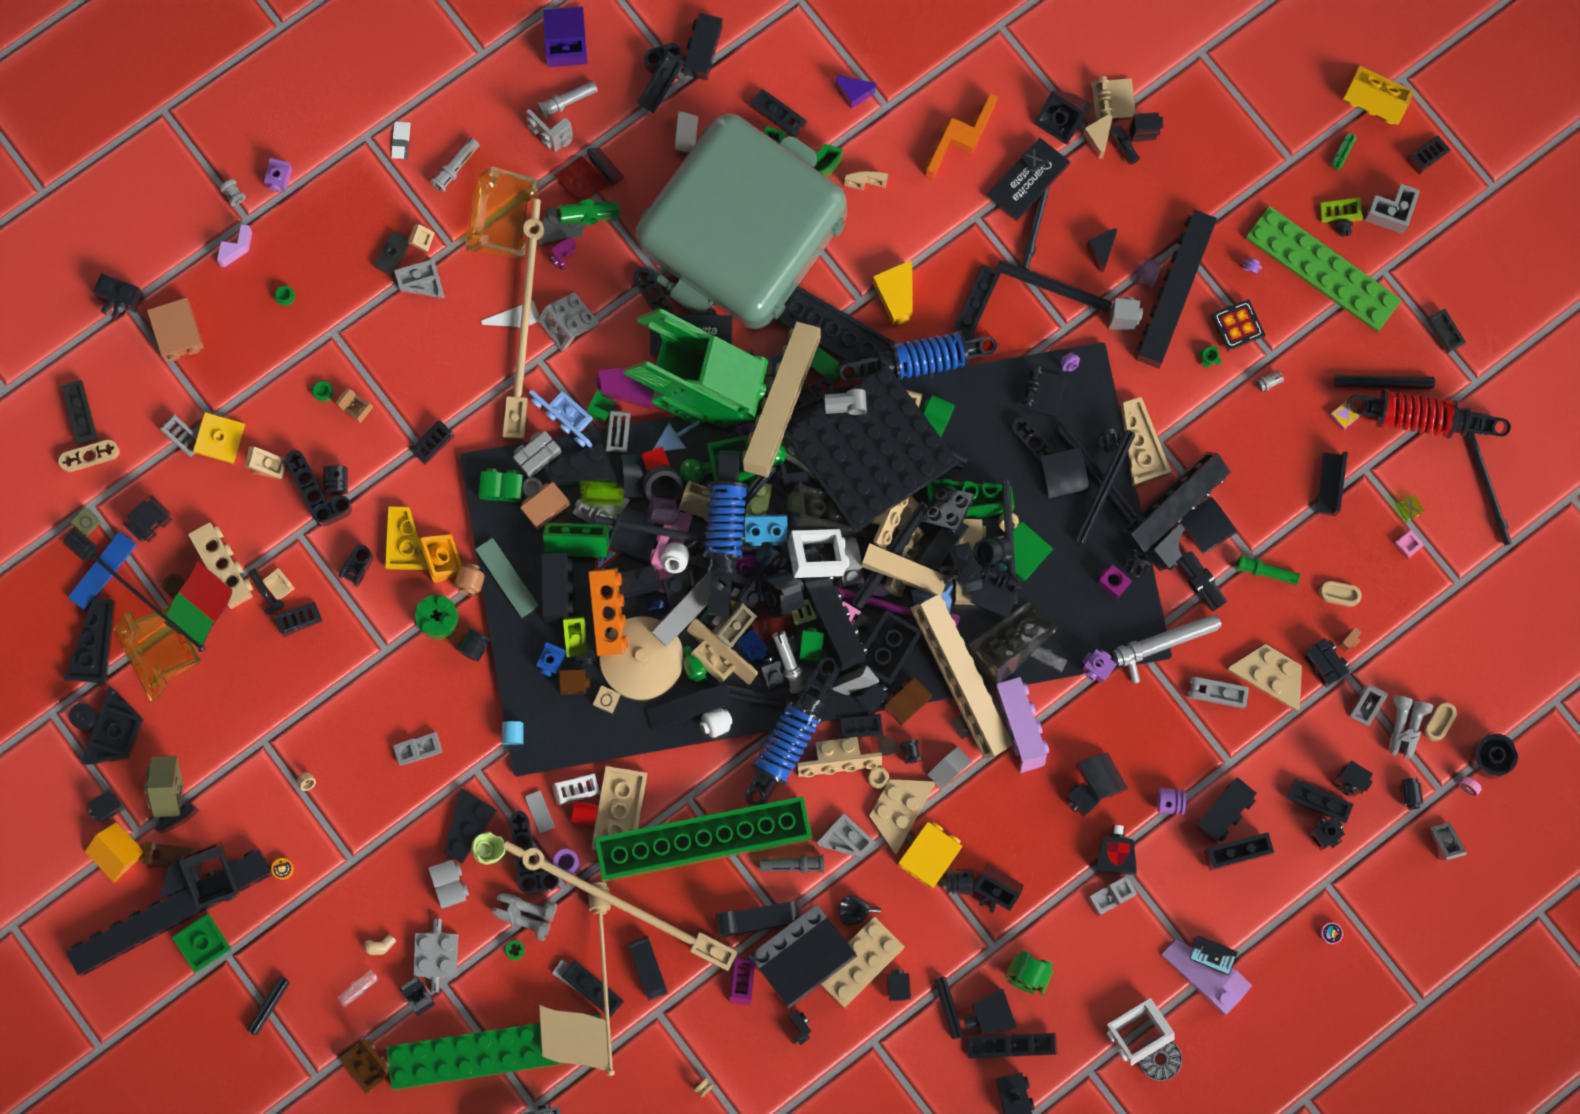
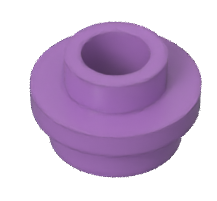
M1249 257L1248 260H1243L1242 262L1244 264L1242 268L1249 272L1258 274V271L1262 269V266L1259 265L1260 261Z
M1072 352L1066 354L1060 360L1062 370L1073 371L1076 369L1080 361L1079 356L1074 355Z

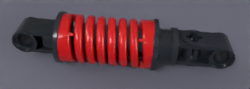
M1383 389L1379 398L1352 395L1346 403L1348 410L1352 413L1376 417V426L1379 428H1393L1394 426L1395 429H1400L1402 426L1404 431L1410 429L1411 432L1417 430L1419 433H1423L1425 430L1426 434H1431L1433 431L1435 436L1440 435L1442 431V435L1448 439L1455 432L1462 436L1469 432L1503 437L1508 435L1511 430V424L1507 419L1487 414L1471 413L1469 407L1459 408L1456 400L1442 401L1439 398L1411 396L1401 392L1394 394L1388 389ZM1359 398L1362 401V407L1355 410L1353 408V401ZM1501 421L1504 424V428L1498 433L1495 430V425Z

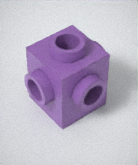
M1096 649L1093 654L1089 652L1082 662L1085 665L1082 670L1085 671L1086 677L1093 681L1096 679L1103 684L1117 664L1111 660V656L1107 652Z

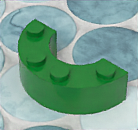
M766 126L764 134L780 144L785 138V132ZM823 144L821 150L816 153L817 164L814 169L829 177L839 166L843 157V149Z

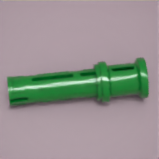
M1242 553L1236 566L1237 572H1248L1253 574L1254 577L1262 575L1295 586L1298 585L1297 581L1300 580L1301 576L1300 573L1265 564L1259 558L1255 560L1245 557V554Z

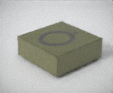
M84 508L70 523L88 537L101 521Z

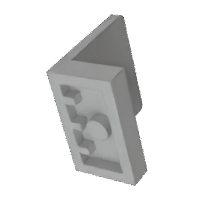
M572 293L546 306L537 319L561 351L567 349L576 336L599 324L576 293Z

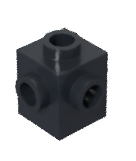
M1324 817L1315 823L1317 828L1308 833L1320 851L1328 846L1334 848L1342 842L1340 838L1345 835L1343 825L1333 817L1328 820Z

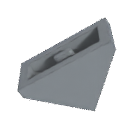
M1368 684L1362 689L1350 717L1369 726L1388 693Z
M957 747L944 757L927 776L942 791L972 761Z

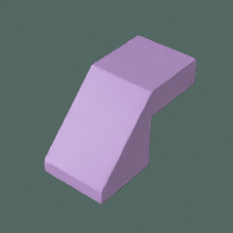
M241 224L237 243L221 241L217 259L221 267H226L249 251L252 230L249 225Z

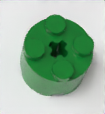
M431 595L418 603L415 620L420 631L425 636L433 640H444L452 636L457 629L459 614L454 603L448 597ZM436 614L440 615L439 621L434 619Z
M1026 951L1014 954L1004 978L1005 981L1010 979L1012 980V986L1030 994L1038 991V996H1044L1054 972L1051 968L1053 964L1044 959L1036 960L1032 958L1033 955Z

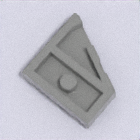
M434 259L394 270L401 292L445 298Z

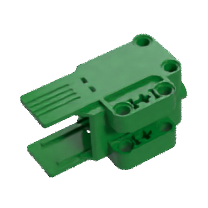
M661 308L637 318V322L661 334L662 345L656 365L644 361L624 369L623 374L653 389V404L691 423L700 421V424L708 421L722 428H729L755 418L758 402L766 392V384L763 383L768 366L766 358L752 356Z

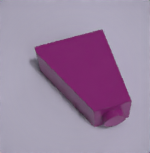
M628 367L599 371L600 377H596L597 390H602V396L643 408L654 409L651 388L624 375L623 371Z

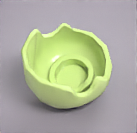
M491 832L479 834L472 841L471 852L478 862L485 865L493 864L499 861L505 854V849H503L505 842L501 836H495Z

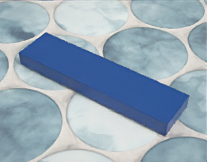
M119 531L99 559L113 571L117 572L137 544ZM95 562L68 598L86 611L91 605L92 600L96 599L113 575L98 562Z

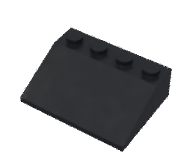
M816 904L751 953L749 957L787 1007L790 1008L855 959L857 954Z

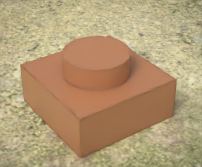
M1355 627L1338 647L1343 651H1347L1349 648L1354 649L1360 642L1358 637L1362 632Z

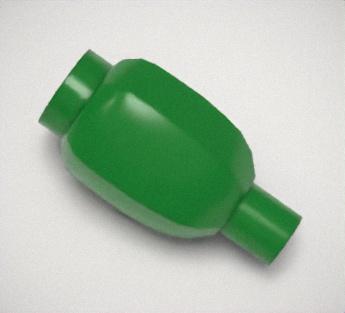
M690 646L684 647L685 658L683 665L689 679L694 680L696 684L704 682L707 679L705 666L698 658L691 655L693 651Z

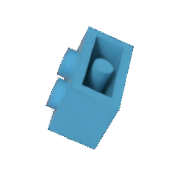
M787 514L745 515V542H750L751 546L762 545V542H770L771 545H783V542H787Z

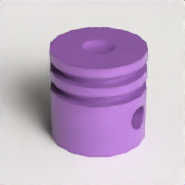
M1159 788L1157 796L1158 813L1173 814L1175 812V814H1179L1180 812V814L1184 815L1186 808L1185 789L1181 791L1176 789L1175 791V789Z
M562 849L555 855L553 865L575 875L579 870L580 861L574 851Z

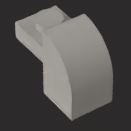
M855 535L844 537L845 555H848L849 566L846 568L843 576H841L842 584L847 586L864 583L861 556Z

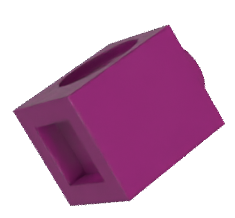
M1112 565L1110 569L1105 567L1098 575L1100 580L1097 584L1117 600L1132 580ZM1115 577L1118 580V585H1110L1108 578Z

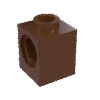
M585 670L560 671L561 695L586 694V688H590V675H586Z

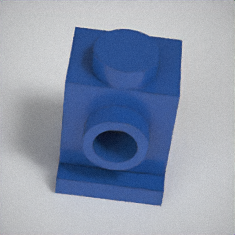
M546 642L536 665L537 669H540L539 673L547 677H551V675L557 676L565 659L566 650ZM548 657L554 658V662L551 664L547 663L546 660Z

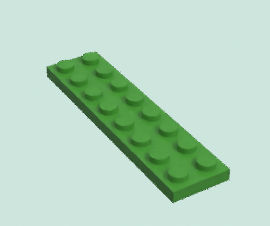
M1271 206L1268 207L1245 238L1377 333L1402 301L1398 296Z

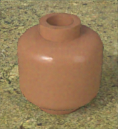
M467 564V567H461L458 570L455 586L459 593L474 596V594L481 591L485 575L479 570V566Z

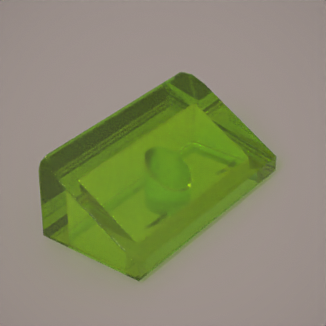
M580 481L581 501L583 504H623L624 490L620 482Z

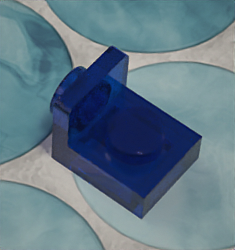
M754 628L737 640V643L751 661L754 659L759 661L768 654L766 652L769 649L768 645L764 643Z

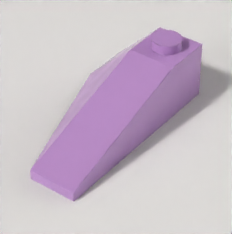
M1175 940L1161 955L1222 1016L1226 1015L1243 998L1252 985L1233 968L1229 975H1225L1191 961L1189 957L1193 948Z

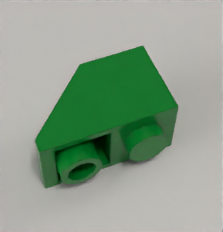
M808 628L807 631H803L799 663L819 664L824 633H821L819 629Z

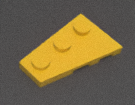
M388 507L386 569L428 570L409 507Z

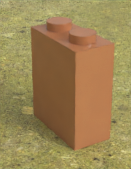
M187 298L147 310L161 356L165 361H175L182 355L197 354L201 349H204L195 316Z

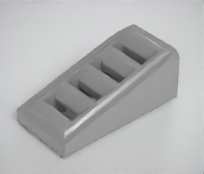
M174 414L162 426L160 431L191 458L195 454L193 453L195 445L190 450L186 447L194 439L197 440L198 436ZM176 423L178 427L170 433L168 430ZM183 429L185 432L176 439L174 436ZM189 434L191 437L182 444L181 441Z

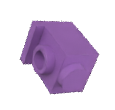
M273 158L269 159V166L264 180L269 190L273 192H280V190L286 192L292 173L290 163ZM275 173L280 174L278 177H274Z

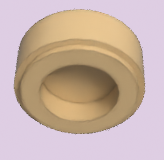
M877 767L870 771L868 782L873 788L882 789L889 782V774L884 768Z

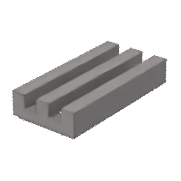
M610 410L606 452L612 451L614 453L622 452L627 454L630 412ZM614 416H618L615 447H612L611 440ZM622 416H625L623 447H619Z

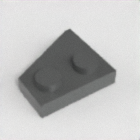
M547 207L543 221L544 235L539 239L538 245L545 246L546 243L562 242L571 236L573 239L582 237L585 226L581 222L560 224L557 221L556 208Z

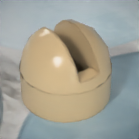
M303 772L301 776H298L297 783L301 790L308 791L315 786L316 780L312 774Z

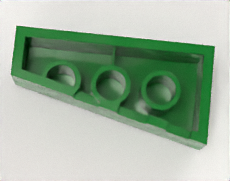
M950 479L934 480L925 486L928 506L939 485L974 494L973 504L969 506L967 516H964L965 519L998 516L1004 513L1002 485L976 484L970 481L955 482ZM1010 486V489H1011V505H1012V513H1013V511H1014V505H1015V504H1014V499H1013L1012 487Z

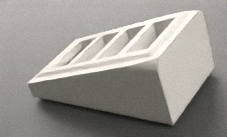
M595 773L558 782L552 786L557 806L600 794ZM585 781H589L592 791L588 792ZM579 783H581V787H582V790H583V793H582V794H580V791H579V788H578V784H579ZM569 786L573 787L574 796L571 795ZM562 788H564L566 798H563Z

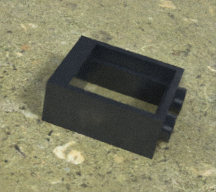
M222 842L180 856L179 863L197 909L201 907L208 909L216 905V902L220 900L230 901L239 894V886ZM219 856L231 886L201 896L190 866Z

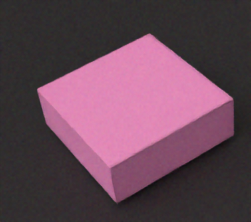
M1411 529L1394 543L1407 559L1424 546Z

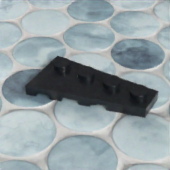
M92 600L82 633L77 640L78 644L70 659L68 671L64 675V681L107 684L115 600Z

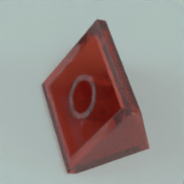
M765 602L757 604L753 609L748 607L757 616L750 624L757 648L774 643L772 635L778 632L780 636L779 631L784 630L786 634L793 633L794 637L797 636L792 612L779 618H773L764 609L767 607Z

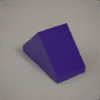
M837 76L835 87L852 109L875 94L876 83Z

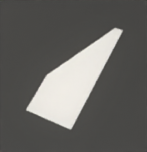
M531 301L529 325L537 323L539 318L534 301ZM522 305L481 321L482 325L520 327Z

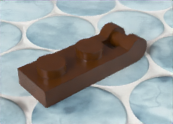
M145 842L144 849H146L145 857H142V864L169 867L175 855L181 852L185 854L190 851L194 852L200 848ZM154 851H160L159 859L153 858ZM203 862L199 863L201 869L203 866Z

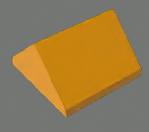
M452 534L418 539L434 584L457 576L458 570L463 566Z
M116 822L98 833L85 853L115 882L145 854V851Z

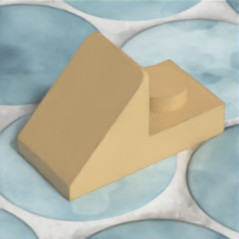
M254 446L249 447L245 467L252 469L254 474L282 479L286 465L285 458Z

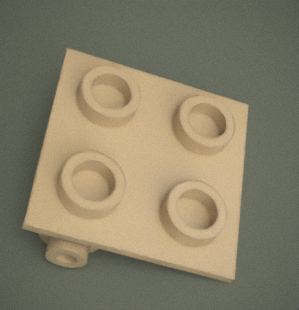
M1103 76L1099 77V81H1092L1096 120H1100L1108 114L1113 115L1112 119L1133 117V114H1136L1132 79L1107 80V77Z

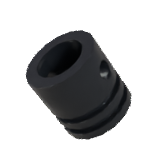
M334 465L323 468L324 494L344 495L348 493V467Z
M468 628L467 631L469 633L465 634L466 638L463 637L457 652L473 661L479 662L486 650L484 647L488 646L487 642H490V639L480 632Z
M85 703L74 705L69 712L70 723L84 732L94 729L99 716L94 708Z
M947 869L946 894H950V892L955 894L957 892V894L972 895L973 870L958 869L956 871V869H952L951 871Z

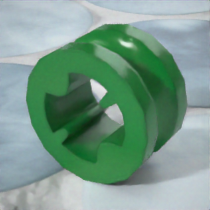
M516 940L509 942L505 949L507 957L511 960H519L525 951L523 944ZM516 944V947L519 945L521 948L518 956L510 955L509 953L511 946Z

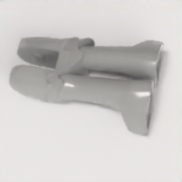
M1396 695L1394 696V705L1397 708V717L1394 731L1390 737L1389 752L1391 755L1396 756L1401 741H1405L1406 746L1403 757L1410 759L1415 752L1417 742L1420 739L1419 736L1422 732H1418L1421 720L1424 715L1432 712L1433 705L1422 701L1413 702L1411 698ZM1412 706L1409 729L1404 732L1407 715Z
M499 894L496 900L509 904L507 912L503 909L493 908L492 914L510 923L512 926L515 925L519 928L520 925L534 931L536 938L544 942L551 925L547 922L525 917L521 914V911L552 922L557 903L549 902L545 906H539L521 900L520 897L515 895Z

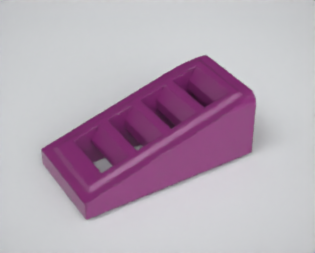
M734 958L730 1003L750 1005L755 970V965L751 959ZM738 966L750 967V970L738 969ZM737 975H746L749 976V979L737 977ZM736 983L748 985V987L736 986Z

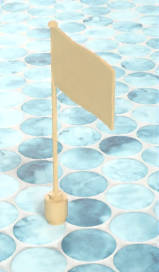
M592 883V885L610 894L607 883ZM588 893L589 910L594 912V915H598L605 1020L583 1013L556 1011L540 1005L542 1056L559 1063L587 1065L607 1071L608 1076H613L615 1071H613L603 930V915L611 909L610 903Z

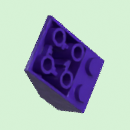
M583 7L543 10L547 66L558 67L588 64Z

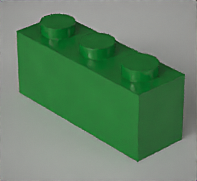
M546 523L543 534L545 554L567 553V556L607 557L609 549L608 526L571 523Z

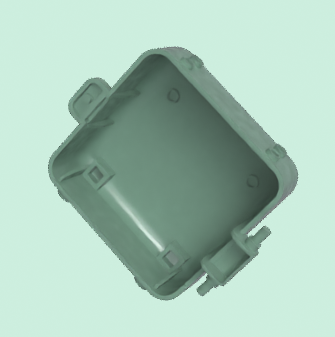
M726 113L715 118L709 127L706 126L700 135L701 138L649 209L646 208L642 212L641 220L636 227V238L646 257L679 279V282L676 283L659 275L656 280L667 288L666 291L670 293V297L695 315H718L713 309L716 305L727 314L732 315L734 319L745 327L760 329L767 326L773 319L777 320L786 307L784 304L833 236L838 237L846 225L844 221L848 213L845 193L839 185L814 169L817 164V155L810 147L791 136L784 138L779 144L742 117Z

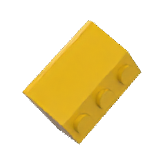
M1359 66L1345 94L1344 100L1351 106H1359L1365 109L1370 115L1382 117L1389 124L1395 123L1399 125L1414 91L1365 67Z

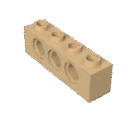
M209 522L188 534L208 570L227 586L231 578H237V584L230 587L233 590L228 603L231 609L253 597L250 592L253 590V587L248 579L244 580L240 573L244 571L238 561L234 562L231 555L234 553L228 543L223 544L221 538L224 536L218 526L214 527ZM211 543L218 544L214 551H208V546ZM226 560L227 566L224 569H218L219 562Z

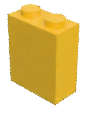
M927 822L898 863L900 868L931 890L963 847L959 844L961 841L951 834L949 836L942 832L943 828L935 822L932 824Z

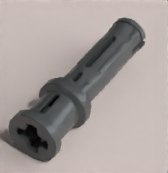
M820 854L818 857L802 855L800 858H760V872L801 871V873L806 874L811 871H820V873H824V854Z

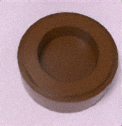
M170 574L164 579L163 588L169 595L176 596L185 582L181 576Z

